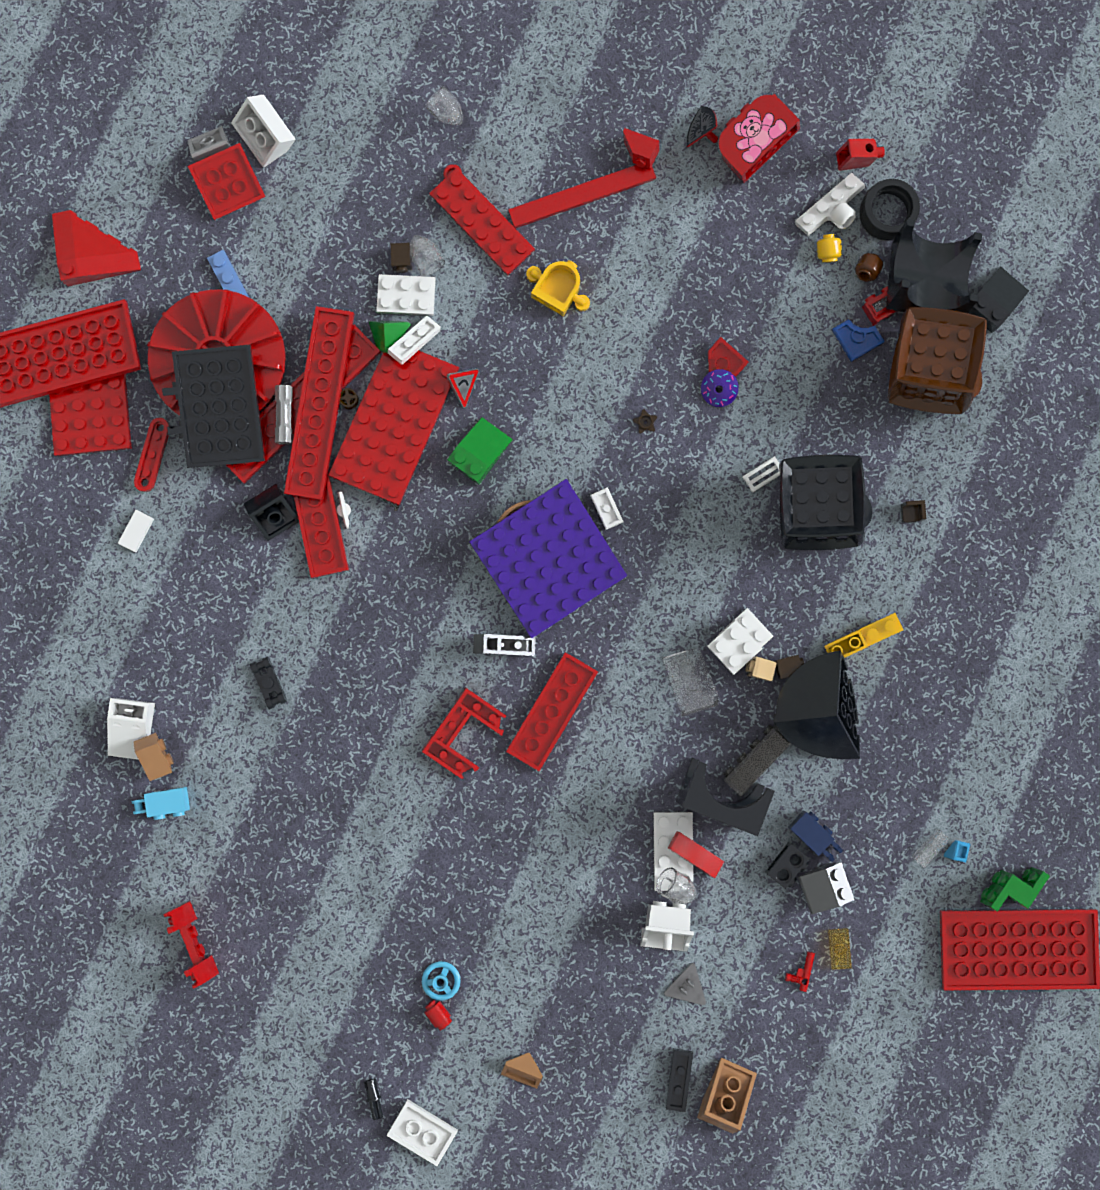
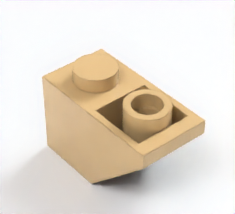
M753 657L747 662L745 671L748 672L747 676L770 682L773 680L776 662Z

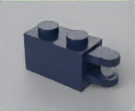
M803 810L788 828L817 856L822 853L833 862L835 860L834 856L825 849L829 845H832L833 849L839 853L843 849L831 836L833 832L826 825L822 827L817 822L819 818L811 811L807 813Z

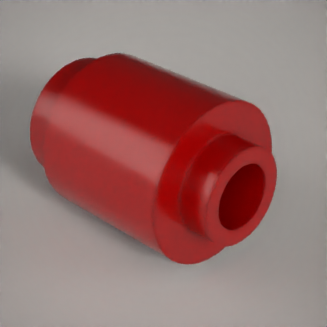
M432 1000L425 1006L424 1014L433 1026L440 1031L452 1022L451 1015L440 1000L436 1002Z

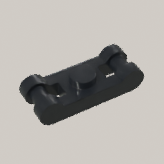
M269 657L263 658L258 663H251L250 668L255 675L267 708L270 710L279 703H286V696ZM266 668L268 673L262 675L260 670ZM276 691L277 696L271 698L270 693Z

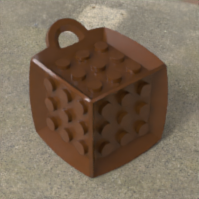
M909 307L901 319L900 334L890 372L888 402L897 406L942 414H963L971 406L973 398L979 394L982 387L981 366L985 349L987 320L983 317L958 311Z

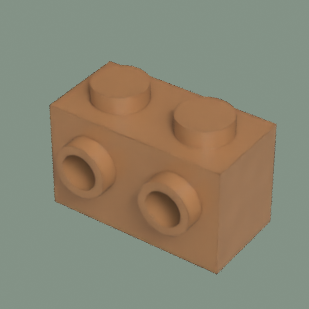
M156 733L134 741L135 754L149 781L172 773L171 765L174 764L170 753L166 754L164 740L159 739Z

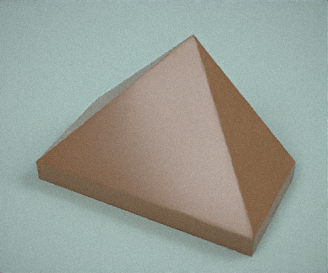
M530 1053L506 1061L501 1075L536 1089L543 1077Z

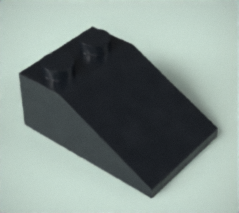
M1000 267L978 291V302L969 311V314L985 318L987 320L986 329L993 333L1010 316L1029 290L1005 269Z

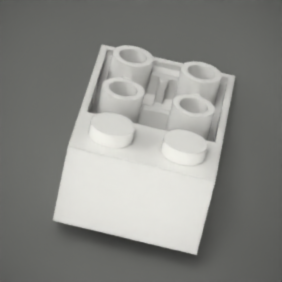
M110 698L107 716L108 756L138 759L134 750V741L151 734L155 703Z

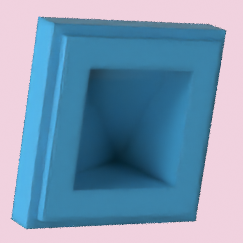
M954 840L943 857L966 862L970 843Z

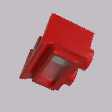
M888 286L881 290L882 294L877 297L873 294L865 299L866 303L862 306L873 326L896 312L886 309Z

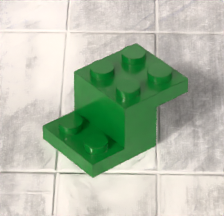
M1031 867L1023 873V880L1009 872L1000 870V872H996L992 877L990 887L982 892L980 902L998 912L1008 897L1015 903L1029 909L1050 875Z

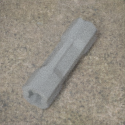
M276 385L275 443L289 445L292 444V387L290 385Z

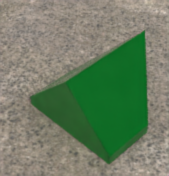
M369 321L376 347L383 353H388V349L401 338L411 325L405 321Z

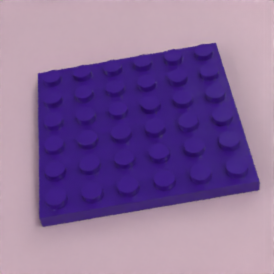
M567 479L556 484L469 541L531 639L627 576Z

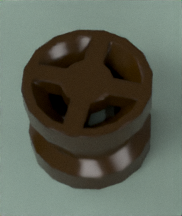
M345 388L341 391L340 404L345 409H354L359 403L358 395L353 389Z

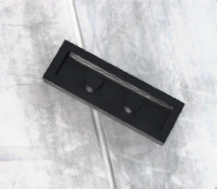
M673 1048L666 1110L686 1112L693 1051Z

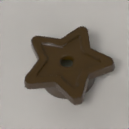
M643 409L641 416L633 419V422L639 425V433L641 434L645 430L654 432L655 427L653 423L657 416L650 415Z

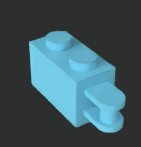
M187 787L144 794V799L132 801L135 808L133 814L146 813L147 817H153L154 820L166 818L165 814L171 813L173 817L185 815L184 811L190 810ZM142 802H145L146 809L144 810L142 807Z

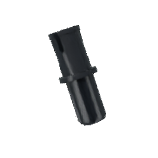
M376 1078L364 1081L367 1094L366 1102L370 1104L373 1120L383 1118L379 1099L382 1097L379 1095Z

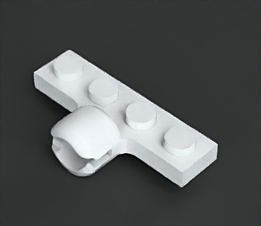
M853 173L849 174L795 221V225L807 236L812 234L826 221L833 222L839 229H846L856 218V211L847 203L865 188V184Z

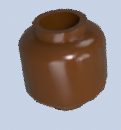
M874 253L862 255L855 267L857 277L864 282L874 281L883 268V261Z

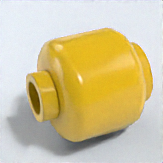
M834 234L823 235V239L817 241V257L823 263L838 261L837 258L842 256L841 239L835 238Z

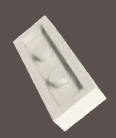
M426 316L388 349V354L401 365L404 364L437 335L441 327Z

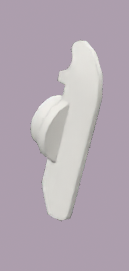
M338 492L340 505L337 507V513L343 517L344 524L348 529V515L351 513V508L345 503L343 493Z

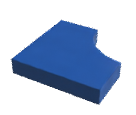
M849 319L832 329L851 362L885 342L875 326L860 328Z

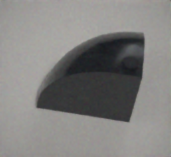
M841 651L829 652L809 660L787 679L780 691L773 721L787 741L805 752L832 759H860V735H857L855 725L859 724L852 681L847 676L846 671L848 667Z

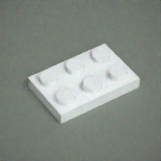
M379 274L376 312L383 314L434 316L436 278Z
M407 1099L387 1136L435 1166H438L458 1129Z

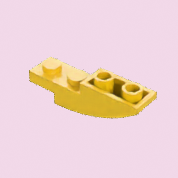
M893 613L859 628L824 647L827 653L841 651L845 658L903 631V628L896 613Z

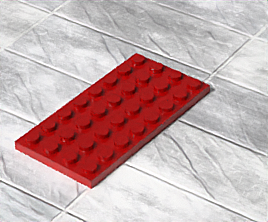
M125 299L0 332V408L141 370L128 303Z
M419 350L402 365L388 353H383L328 476L400 506L451 390L447 374L458 372L459 367Z
M1097 909L998 910V912L995 910H940L942 989L944 991L1100 989Z

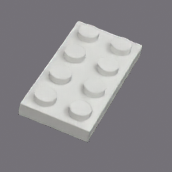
M653 812L654 890L694 891L693 865L668 849L677 831L693 840V812Z

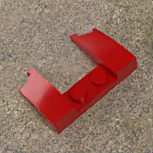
M466 687L435 733L432 734L422 748L424 754L461 779L464 778L463 772L471 768L474 771L479 769L476 764L450 747L467 720L472 715L502 736L504 730L499 729L501 717L506 718L505 714Z
M191 902L184 903L163 914L164 917H170L168 918L170 927L167 928L168 934L178 929L181 933L193 963L191 967L184 971L186 977L190 976L192 981L196 980L192 985L193 989L219 974L213 956L204 957L205 949L197 940V929L194 925H191V922L197 920Z

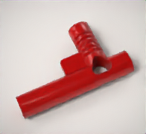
M807 951L804 969L798 968L796 975L786 973L785 981L800 984L799 990L807 992L815 953ZM803 979H806L805 984L801 982Z

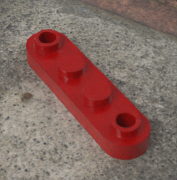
M155 418L150 423L134 478L135 487L142 492L151 491L157 479L169 436L167 427H170L168 421L163 418ZM160 425L164 426L162 431H158ZM144 480H148V484L146 486H143Z

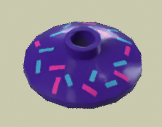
M716 369L709 372L701 383V393L704 400L715 407H724L731 404L736 399L739 391L736 377L724 369ZM719 385L722 386L723 391L717 392L716 387Z

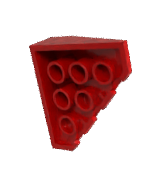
M71 210L52 214L57 266L60 280L69 287L141 271L138 252L134 249H128L121 244V241L110 234H104L97 226L77 217V214Z

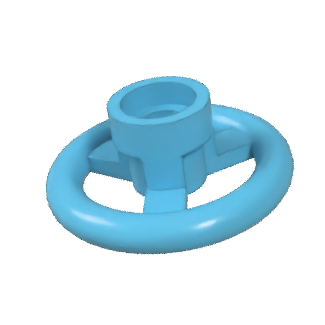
M443 961L429 965L422 975V987L425 993L430 998L438 1001L452 998L460 987V975L457 969L452 964ZM443 967L440 975L435 976L434 979H428L432 970ZM449 970L455 979L452 990L448 986V979L446 977ZM443 979L444 984H438L437 980ZM429 986H433L436 991H445L446 994H435L430 990Z

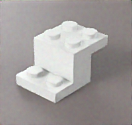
M746 608L707 647L734 675L763 649L762 646L773 635Z

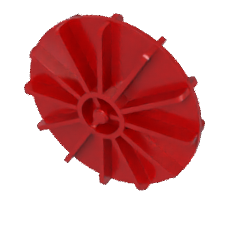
M226 289L205 290L190 293L189 296L179 300L166 312L162 313L163 316L154 328L150 342L147 345L149 347L148 368L155 390L172 411L180 416L178 400H176L175 395L163 396L162 388L173 387L172 382H176L172 357L173 351L251 345L259 412L267 404H270L271 399L275 395V386L281 384L283 374L285 373V346L277 324L260 304L245 295Z

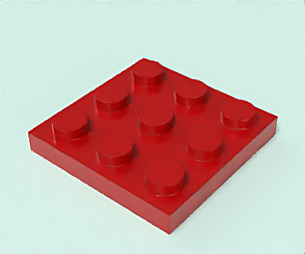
M240 143L188 166L214 220L266 197Z

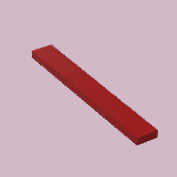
M634 165L508 209V212L516 229L656 180V175L653 167L647 169Z

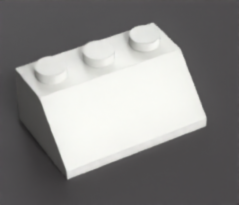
M264 95L247 97L231 122L262 167H266L286 153L296 140Z

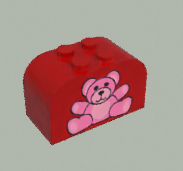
M763 95L756 98L751 104L747 103L740 110L741 114L727 122V127L720 135L719 149L722 159L743 183L800 130V120L776 96Z

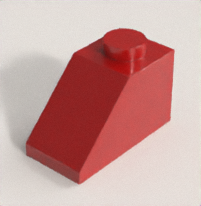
M624 128V144L632 162L640 168L651 169L659 153V140Z

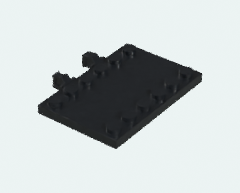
M251 345L173 351L172 357L176 382H172L173 387L162 388L163 396L175 395L176 400H178L181 421H179V426L167 427L168 435L179 434V439L183 438L187 468L265 461Z

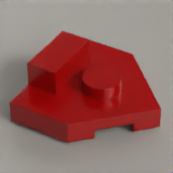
M722 337L708 350L709 372L716 369H724L736 377L749 363Z

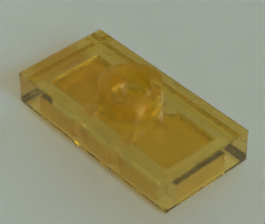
M848 928L828 929L831 969L852 968Z

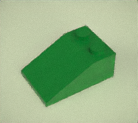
M481 418L457 445L447 461L454 468L480 485L513 439L484 418Z

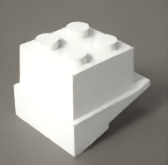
M653 901V905L648 904L645 928L642 927L640 946L687 951L694 935V931H690L691 909H687L685 904L673 903L672 907L666 906L667 902Z

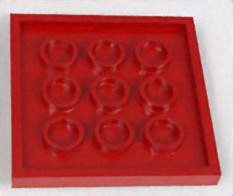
M126 374L49 394L55 456L132 449Z

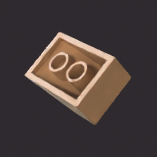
M720 1058L703 1097L697 1118L732 1134L741 1131L757 1073Z

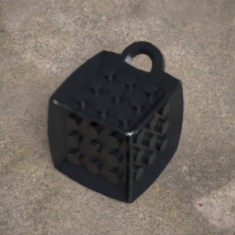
M810 455L786 458L780 462V526L782 547L792 550H834L860 546L865 540V527L868 526L872 519V505L865 494L862 458L854 455Z

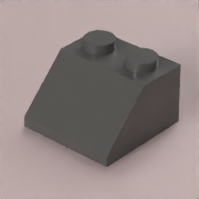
M841 862L827 863L798 876L811 914L837 908L854 900Z

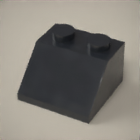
M277 484L244 503L249 517L267 541L299 522L297 514Z

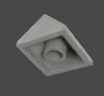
M222 126L188 140L190 153L195 162L231 147Z

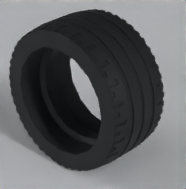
M894 178L879 181L868 190L861 202L859 216L862 226L874 238L884 241L894 240L907 218L913 219L916 222L920 212L919 197L914 188L905 181ZM882 194L895 195L906 206L907 217L905 221L896 226L881 223L873 214V200Z

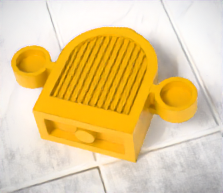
M570 260L567 262H554L545 269L543 274L536 266H531L527 269L526 277L528 281L532 283L537 282L531 292V298L564 317L573 301L578 311H586L590 306V300L587 296L578 295L580 276L576 269L578 266Z

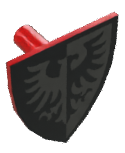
M701 106L695 114L687 134V147L704 136L713 143L718 141L719 137L712 132L717 128V118L711 108Z

